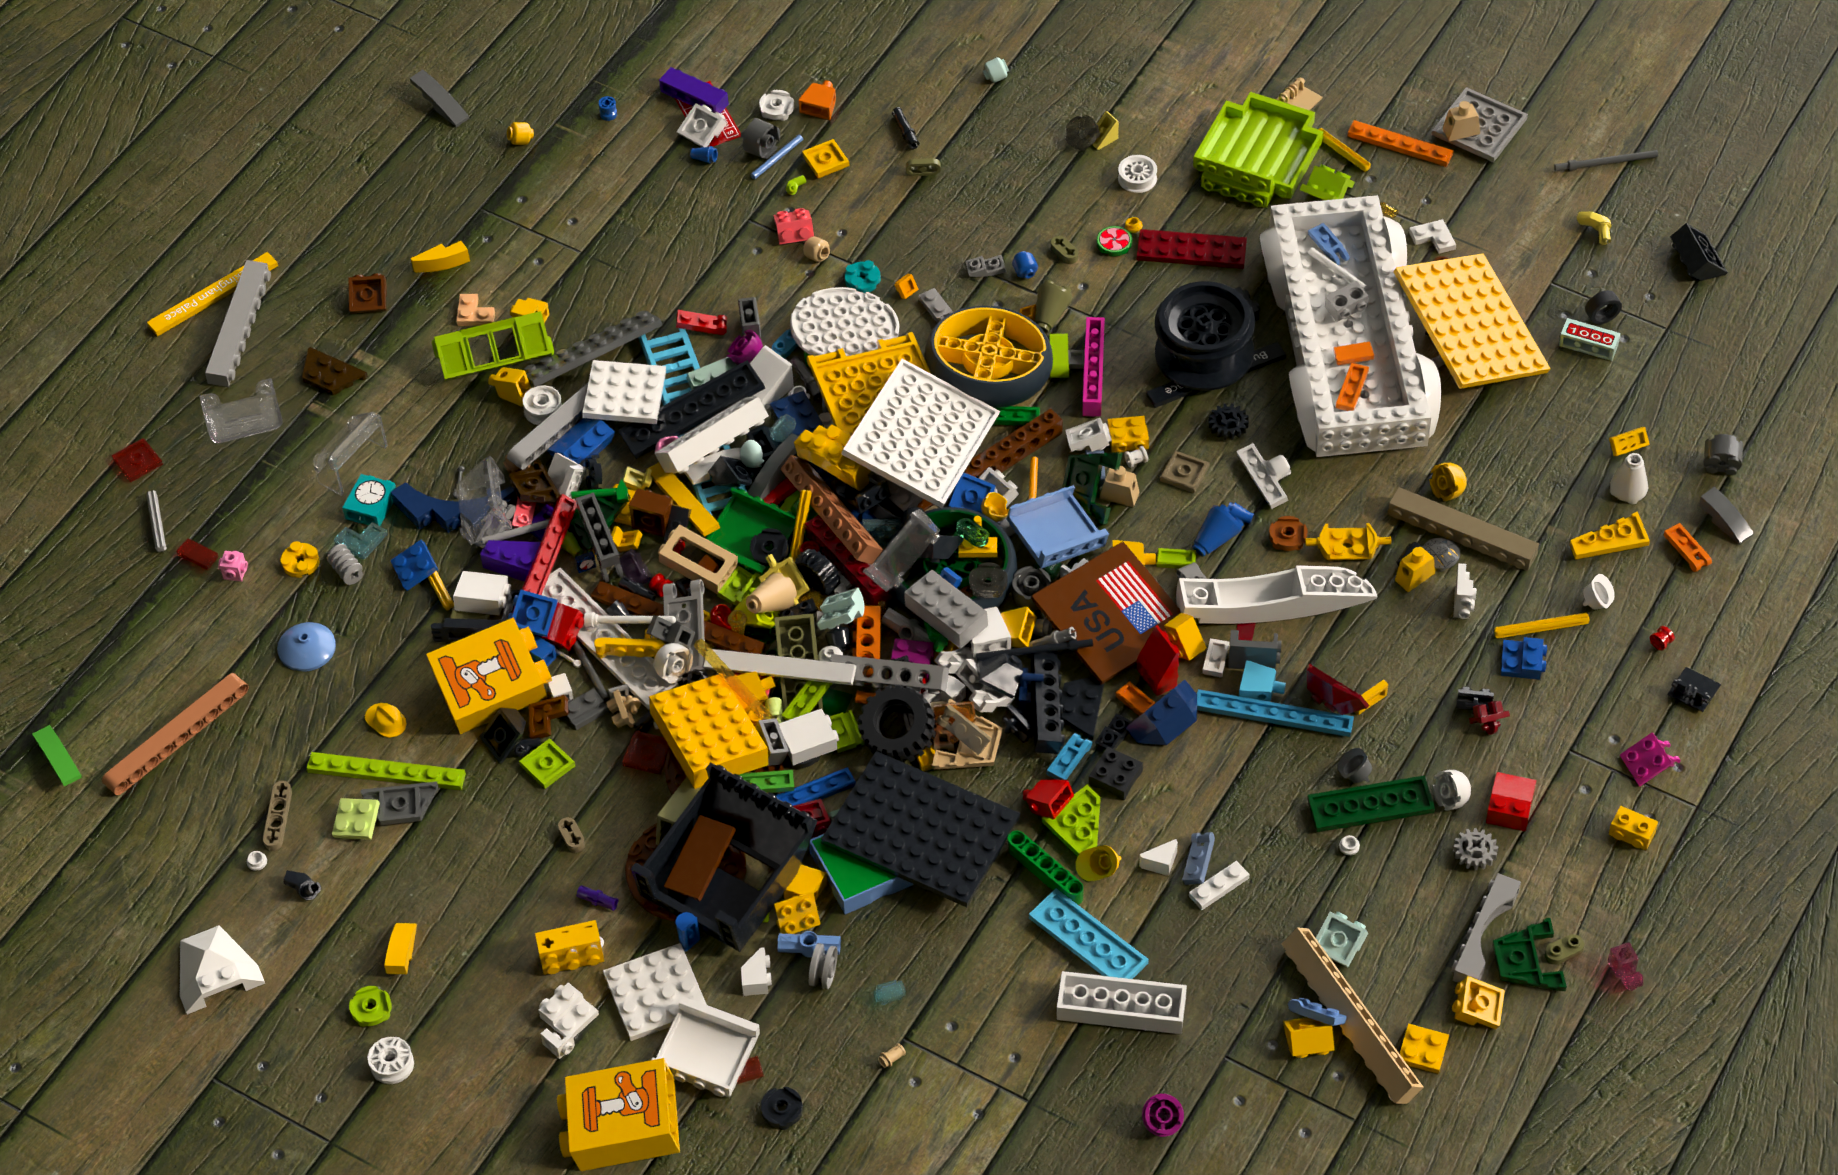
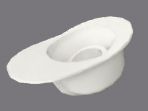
M1603 574L1596 575L1592 582L1583 589L1585 598L1583 606L1589 605L1594 610L1607 609L1614 600L1613 586Z

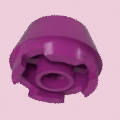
M1157 1094L1149 1098L1144 1104L1142 1120L1147 1130L1152 1134L1166 1137L1173 1135L1180 1129L1184 1121V1110L1181 1103L1175 1097L1169 1094Z

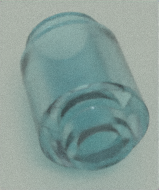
M788 414L781 416L769 429L771 438L777 442H783L795 429L796 421Z
M892 980L876 985V990L873 991L876 1002H880L881 1005L901 1000L903 996H906L905 987L901 980Z

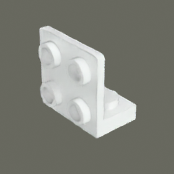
M555 453L548 470V475L560 495L564 494L572 499L571 492L579 490L586 468L559 453Z

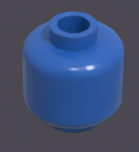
M1022 251L1014 256L1012 266L1017 276L1026 279L1032 278L1038 270V264L1033 254Z

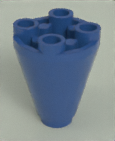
M1222 504L1220 507L1213 505L1192 548L1196 550L1197 554L1204 557L1239 534L1244 524L1237 517L1234 518L1230 514L1229 508Z

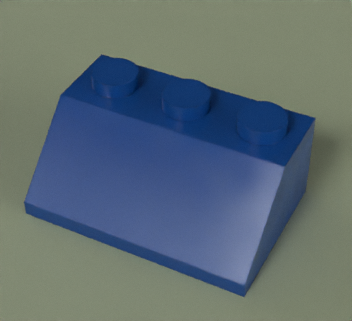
M583 418L555 442L547 452L553 457L555 453H559L584 467L585 458H589L590 454H599L612 442L615 431L601 419Z

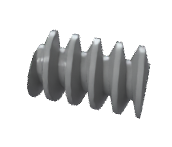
M338 544L328 552L326 557L328 563L331 564L344 583L351 585L362 579V565L350 550L347 549L345 544Z

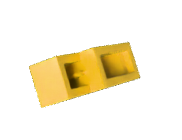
M462 241L446 248L443 244H440L410 258L414 272L441 271L470 261L468 249Z
M395 924L384 964L387 974L407 975L409 961L412 958L416 924Z

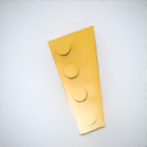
M1637 511L1626 519L1623 517L1612 525H1604L1598 531H1590L1570 540V547L1576 560L1649 546L1650 540Z

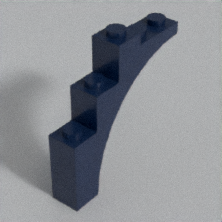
M406 482L391 491L393 504L419 530L436 520L448 533L464 523L476 536H478L491 511L495 509L500 500L506 501L507 507L509 504L514 505L517 502L515 490L511 486L497 494L471 501H447L433 498L415 490Z

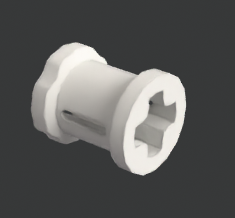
M1143 446L1132 452L1126 451L1124 453L1126 463L1130 468L1142 461L1148 462V455Z

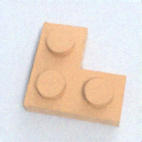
M460 294L457 325L480 326L492 323L495 316L494 307H478V294Z

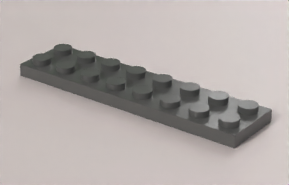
M640 311L632 318L623 319L616 326H609L599 334L590 335L587 340L578 341L568 349H561L557 354L541 359V362L524 368L529 383L537 387L662 326L661 319L648 311Z

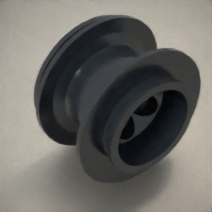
M1193 282L1172 291L1159 305L1155 315V331L1158 337L1155 345V360L1160 371L1175 384L1199 391L1221 389L1240 380L1248 372L1254 359V345L1251 337L1254 333L1255 317L1251 306L1235 289L1217 282Z

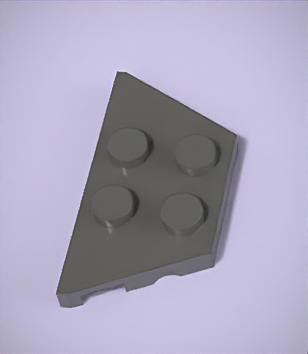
M428 782L361 790V795L363 799L379 801L377 820L381 825L421 821L438 790V783Z

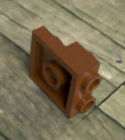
M376 273L371 276L354 275L348 278L350 314L386 311L387 285L384 275Z

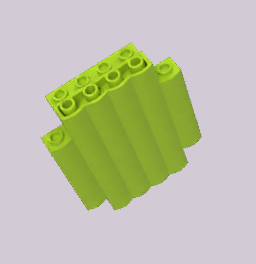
M1253 92L1249 93L1243 105L1226 100L1193 157V167L1198 171L1204 172L1201 177V187L1207 191L1219 192L1223 196L1235 197L1241 202H1251L1256 207L1267 208L1274 193L1281 198H1292L1323 142L1324 131L1312 128L1315 112Z

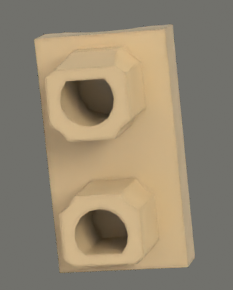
M619 690L613 692L614 698L606 702L612 713L620 711V713L612 716V720L618 728L626 724L632 728L634 723L632 714L638 712L637 709L641 705L640 700L633 698L631 695L627 696L626 699L625 696H621Z

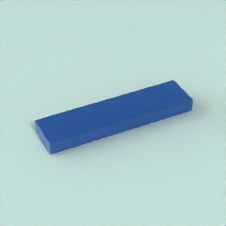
M847 767L796 787L794 791L783 792L776 796L781 801L789 802L792 806L818 799L822 800L855 786L856 781Z

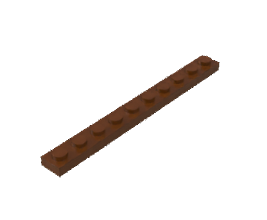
M602 581L598 583L591 594L593 600L611 606L616 600L620 603L622 602L629 614L634 616H664L663 604ZM704 620V637L707 644L726 651L761 654L765 649V644L761 641Z

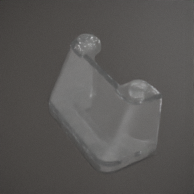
M272 378L257 383V396L221 404L219 397L213 393L200 396L208 433L213 442L224 443L275 430L282 425V416Z
M491 456L482 459L457 483L456 489H454L458 498L462 528H460V533L464 539L468 540L470 545L481 541L482 537L512 529L511 521L507 520L504 515L506 508L502 504L500 484L505 483V478Z

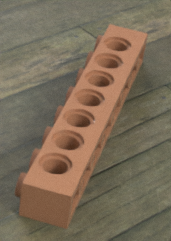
M790 455L780 470L800 493L801 490L812 492L810 505L856 560L872 565L883 549L808 461Z

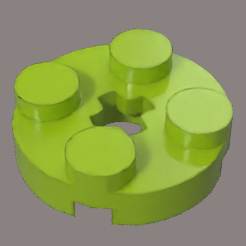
M366 986L355 993L353 999L350 1000L349 1009L358 1025L362 1027L374 1026L389 1019L392 1003L389 994L385 990L378 989L376 986ZM368 1003L376 1005L372 1009H366V1007H368Z

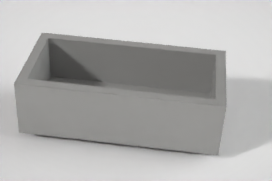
M933 570L929 571L904 592L905 606L960 649L988 626L987 611Z

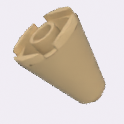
M773 573L747 597L746 606L752 613L788 609L794 605V598L797 597L795 585L789 577H784L782 573Z

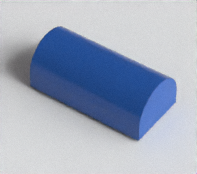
M685 912L680 914L676 918L679 943L684 951H688L701 939L697 917L691 913Z

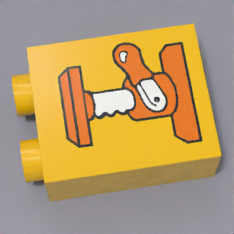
M514 617L426 654L460 734L489 723L499 708L520 710L529 706V704L547 698L544 684L552 681L550 672L544 659L533 662L529 651L538 648L529 626L519 630Z
M664 1058L565 1077L566 1093L557 1096V1106L561 1119H568V1131L560 1132L559 1143L563 1157H572L580 1171L680 1153L674 1076Z

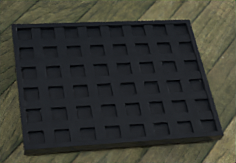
M876 751L821 838V844L967 908L1006 842L1008 835L1019 820L1020 813Z

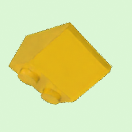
M1308 1017L1283 1021L1289 1051L1293 1056L1304 1058L1308 1054L1313 1053L1326 1055L1329 1051L1335 1050L1332 1025Z

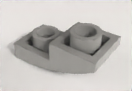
M1002 255L984 260L983 256L965 261L970 277H985L1006 272Z

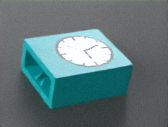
M361 474L342 507L345 519L380 528L393 504L391 491L396 489L395 483L390 480H382L371 475Z

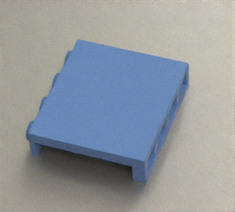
M1074 485L1061 488L1052 493H1046L1035 499L1031 498L1020 504H1014L1009 508L1006 520L1041 568L1106 545L1109 533L1106 529L1098 530L1073 496Z

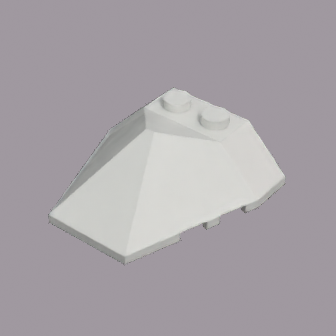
M220 926L180 941V998L187 1014L207 1007L204 998L243 983L245 991L265 984L258 965Z

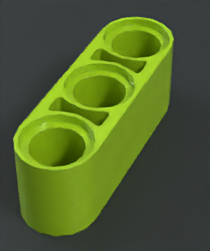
M1068 333L1049 334L1053 353V366L1050 378H1069Z

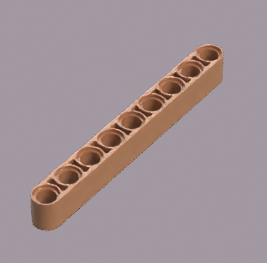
M234 673L226 676L111 768L103 776L102 783L115 795L124 793L241 699L249 689L248 684Z

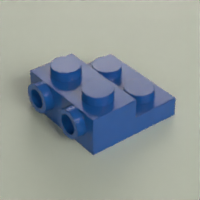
M520 590L519 595L514 597L513 606H515L513 613L509 614L508 619L514 617L519 630L529 626L532 634L547 637L558 600Z
M1524 637L1523 642L1503 640L1501 676L1540 680L1541 672L1546 670V661L1542 660L1543 656L1546 657L1547 645H1543L1544 639Z

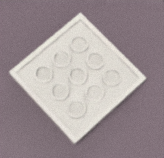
M593 360L583 408V418L657 424L666 366Z
M681 943L603 970L630 1041L671 1027L680 1009L679 1002L682 996L707 1005Z

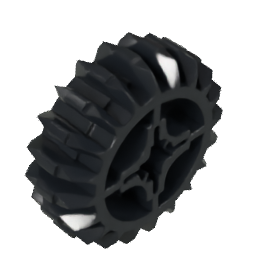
M807 549L801 552L795 559V564L809 589L819 595L830 596L841 583V578L838 575L839 572L834 568L835 565H832L830 560L825 555H821L819 551Z

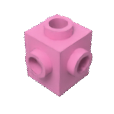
M224 551L223 557L218 562V568L221 569L223 579L242 582L248 566L243 553Z

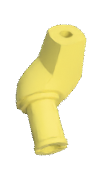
M1594 212L1578 213L1577 221L1580 225L1591 226L1599 232L1600 244L1606 245L1611 242L1609 230L1612 225L1607 217Z

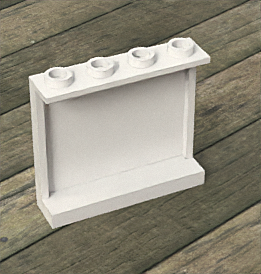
M682 996L679 1002L680 1009L657 1057L652 1058V1060L664 1058L677 1081H687L698 1089H708L719 1097L726 1096L730 1098L760 1034L759 1024Z

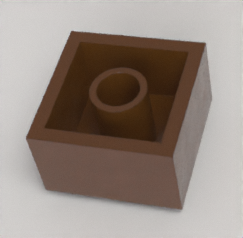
M637 488L629 503L632 528L664 537L673 499L667 495H660L649 490Z

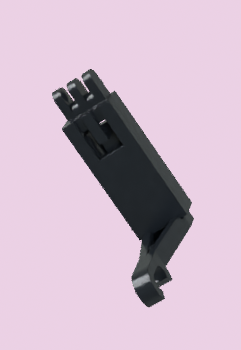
M520 590L510 591L502 620L445 618L444 623L431 624L433 641L451 644L508 620L509 614L513 612L515 607L512 600L515 595H519Z

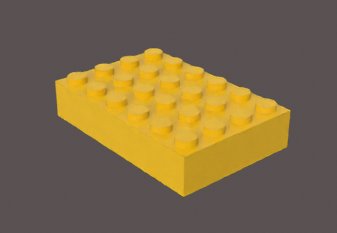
M722 673L649 696L650 714L694 789L702 787L707 781L706 767L710 762L716 766L721 765L728 772L738 775L768 766V748Z

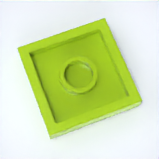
M550 738L519 761L520 766L544 789L575 767V762Z

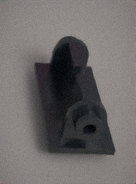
M812 597L791 608L785 609L778 613V616L814 615L819 610Z

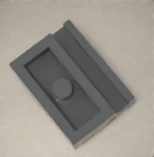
M593 688L568 703V715L565 717L578 730L608 713L609 708Z

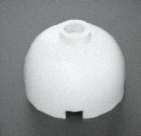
M676 643L664 645L658 650L654 658L656 673L668 683L681 681L683 679L681 676L685 672L690 671L693 663L692 653L686 647Z
M1445 770L1435 775L1436 784L1432 786L1433 795L1439 806L1443 804L1446 808L1444 810L1460 808L1469 800L1471 785L1468 778L1462 772Z

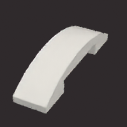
M741 448L727 449L706 456L700 463L689 466V469L684 473L693 485L710 480L708 471L720 456L741 460Z

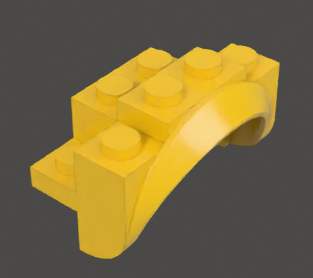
M832 424L828 429L819 425L813 433L805 429L794 441L797 455L801 459L808 460L858 491H861L869 484L868 474L871 470L841 454L852 435Z

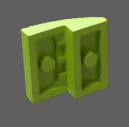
M738 565L717 596L737 606L761 584L759 579L761 575L756 572L753 575Z

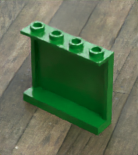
M732 487L730 490L733 495L717 519L720 529L708 534L706 539L738 556V565L753 575L756 572L762 576L768 571L770 566H763L754 560L750 551L752 538L764 529L773 528L782 532L789 543L793 536L796 515L791 511L785 512L781 510L776 504L765 503L758 496L752 497L743 489L737 490ZM769 544L768 547H765L767 551H770L774 548L772 544Z

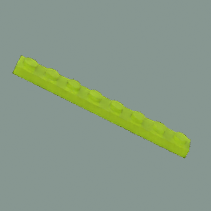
M311 752L307 765L308 773L401 784L437 782L438 788L462 790L466 775L463 769Z

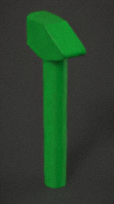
M622 479L617 488L571 492L572 499L594 493L595 497L617 495V503L629 502L628 489Z

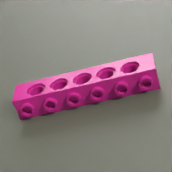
M1086 317L1083 416L1101 417L1105 318Z

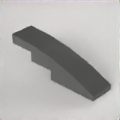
M422 69L410 78L411 84L422 92V96L433 104L434 110L455 127L469 119V115L458 102L426 71Z
M791 433L770 456L748 491L750 496H758L764 499L786 479L780 469L790 455L794 456L797 453L794 441L799 436Z

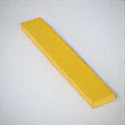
M660 462L649 467L652 470L650 475L653 477L652 480L668 497L673 499V503L677 506L691 509L689 521L704 537L720 529L716 519L672 472H664Z

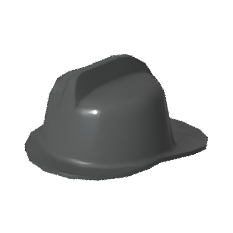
M1354 748L1342 756L1338 763V771L1343 778H1347L1353 783H1360L1363 780L1369 782L1368 776L1372 771V764L1361 748Z

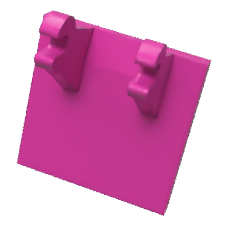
M1653 732L1620 754L1639 786H1642L1668 767H1674V762L1680 763L1681 761L1678 756L1672 757L1666 754L1664 747L1670 748L1671 744L1669 741L1663 742L1658 740Z

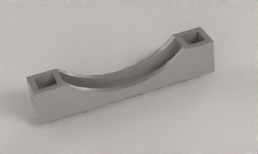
M1499 873L1495 880L1491 879L1487 889L1489 894L1488 896H1483L1480 904L1482 910L1481 912L1477 911L1473 920V923H1475L1474 928H1469L1466 935L1468 941L1466 945L1462 944L1458 954L1461 957L1459 961L1455 960L1451 972H1454L1453 981L1461 982L1467 976L1479 981L1481 980L1485 968V960L1481 950L1482 934L1494 918L1512 909L1519 894L1520 881Z

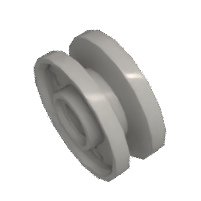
M818 943L816 945L809 970L810 986L816 987L820 978H822V988H830L837 964L838 950L836 946H830L825 954L824 944Z

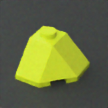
M749 595L734 609L738 623L742 626H751L754 629H771L775 626L774 617H779V611L765 613L750 612L746 606V599Z

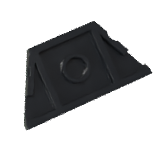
M1094 676L1064 683L1060 704H1063V713L1060 719H1063L1064 723L1069 724L1074 730H1080L1087 734L1091 740H1094L1105 683L1101 685Z

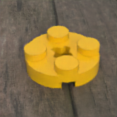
M298 541L291 543L290 547L286 548L281 555L282 567L285 573L291 577L300 578L307 573L310 575L316 571L320 563L317 549L310 544ZM303 558L304 561L300 560L299 562H297V559Z

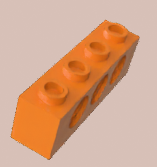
M864 606L863 616L853 620V624L857 625V630H853V642H856V648H853V656L880 659L881 607ZM865 626H870L871 628H870V629H864L863 627H865ZM865 643L871 644L870 646H867V647L863 646V644H865ZM870 668V669L867 670V672H866L867 678H869V677L872 676V674H873V669H872V668Z

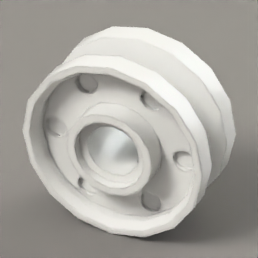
M546 385L529 389L523 397L524 415L528 421L536 425L541 424L562 405L559 392L553 387Z
M399 1037L382 1038L374 1043L369 1050L367 1058L372 1075L376 1080L384 1084L399 1083L406 1079L413 1071L414 1059L410 1046Z

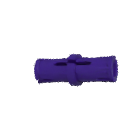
M583 885L578 888L576 895L578 898L592 902L594 906L600 905L612 911L617 908L619 902L617 898L603 894L601 890L595 891Z

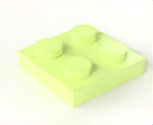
M340 798L332 836L334 838L371 840L380 805L379 801Z

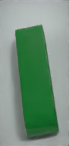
M1016 830L1008 835V852L1053 891L1058 889L1077 905L1082 903L1084 887L1081 881L1023 832Z

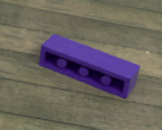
M670 67L659 79L662 93L693 107L696 103L700 106L704 104L712 110L711 112L721 114L729 105L728 94L723 89L716 88L694 76L685 74L681 70Z

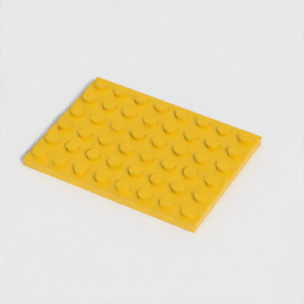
M1484 254L1396 267L1393 271L1459 389L1548 373L1551 369Z

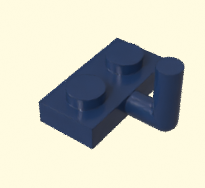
M1023 668L1019 682V707L1024 711H1027V704H1031V692H1027V688H1031V681L1043 682L1044 674L1028 673V668Z

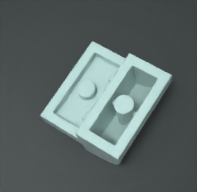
M858 587L825 599L820 606L823 615L817 623L819 629H833L839 624H848L854 619L863 616L864 600Z

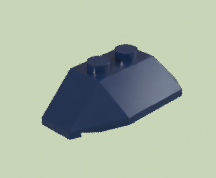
M1183 680L1125 729L1137 744L1166 746L1197 721V693L1186 680Z

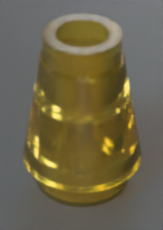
M734 610L728 616V623L732 631L744 635L747 616L741 610Z

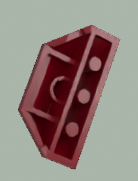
M1308 664L1306 669L1307 689L1312 694L1311 699L1319 705L1323 703L1328 711L1331 713L1335 711L1340 715L1367 709L1370 706L1360 694L1312 664Z

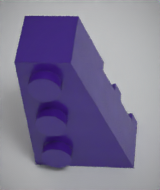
M488 540L480 553L482 566L485 569L525 582L541 542Z

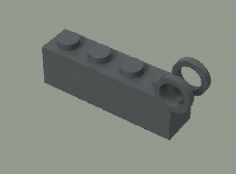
M591 493L576 498L577 511L598 560L604 582H609L606 568L613 565L618 577L622 578L623 571L620 565L619 553L595 494Z

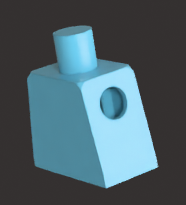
M1246 660L1239 697L1271 702L1273 692L1285 693L1286 683L1275 681V669Z

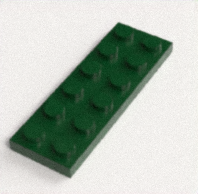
M1425 775L1309 794L1307 796L1316 832L1435 813V806Z

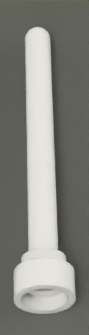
M586 612L584 624L585 627H595V625L650 624L653 616H599L595 612ZM659 616L671 623L676 622L674 616Z

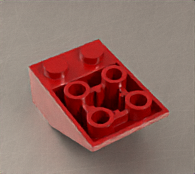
M1158 625L1153 629L1137 657V670L1156 696L1177 686V679L1179 677L1178 658L1180 655L1178 647L1170 642L1168 634L1162 631Z

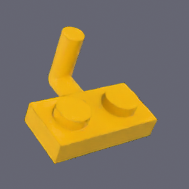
M980 516L974 517V537H964V541L959 545V557H997V537H982V519Z

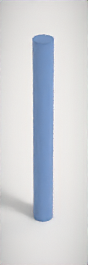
M801 135L796 136L750 174L752 179L758 178L803 141V137Z

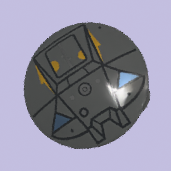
M1434 538L1423 546V549L1433 556L1435 570L1438 572H1443L1459 561L1460 550L1451 540Z

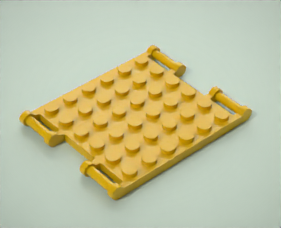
M913 332L887 340L879 339L877 340V350L846 356L843 348H840L831 353L807 356L808 366L812 370L836 427L853 435L901 359L931 374Z

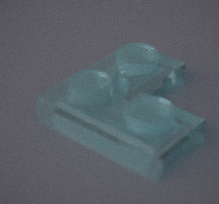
M372 522L361 534L345 527L334 538V542L336 545L345 544L351 553L365 560L388 533L386 529Z

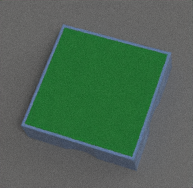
M824 834L811 839L809 842L810 854L819 870L827 873V880L832 888V893L844 914L871 904L882 896L896 893L914 885L821 844V838Z

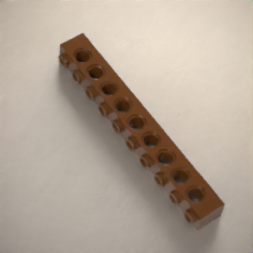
M1050 408L972 458L964 473L979 478L989 467L994 471L998 469L1001 473L1061 435L1063 433V419ZM923 499L916 507H920L925 511L934 504Z

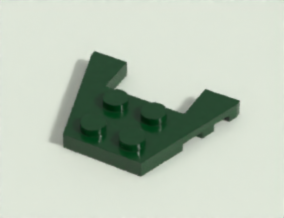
M1123 453L1069 455L1062 488L1074 485L1073 496L1077 502L1086 509L1089 515L1097 518L1100 524H1107L1111 508L1095 503L1102 466L1119 470Z
M1551 918L1543 919V922L1539 924H1531L1527 926V929L1519 932L1515 931L1493 940L1492 946L1501 981L1566 991L1567 986L1563 971L1541 973L1535 948V939L1554 937Z

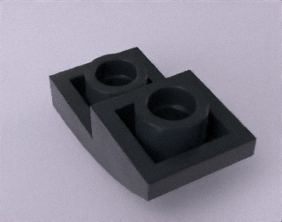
M1116 713L1108 727H1104L1095 744L1105 749L1109 747L1115 750L1128 734L1125 728L1133 721Z

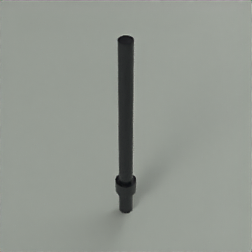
M1071 639L1069 642L976 653V659L978 661L979 659L1003 653L1010 656H1021L1061 650L1077 651L1078 648L1093 647V639L1078 641L1077 639Z

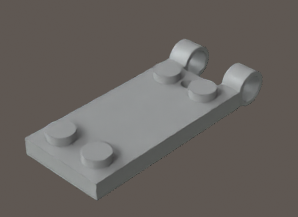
M701 579L691 581V596L676 598L677 590L674 583L664 584V616H674L676 622L673 624L683 625L695 631L689 648V652L693 655V663L689 672H692L694 669L706 671L703 667L705 662L703 581Z

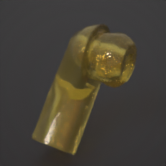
M1385 202L1380 203L1382 214H1388L1393 218L1397 216L1399 212L1397 209Z

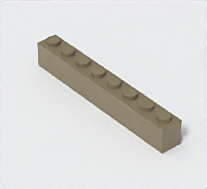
M1400 487L1389 503L1388 515L1462 544L1465 547L1477 550L1482 554L1492 556L1499 561L1514 565L1519 569L1529 571L1538 554L1539 543Z

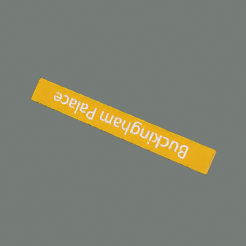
M268 252L252 260L267 263L269 271L278 266L277 261ZM244 266L147 322L148 327L158 337L235 292Z

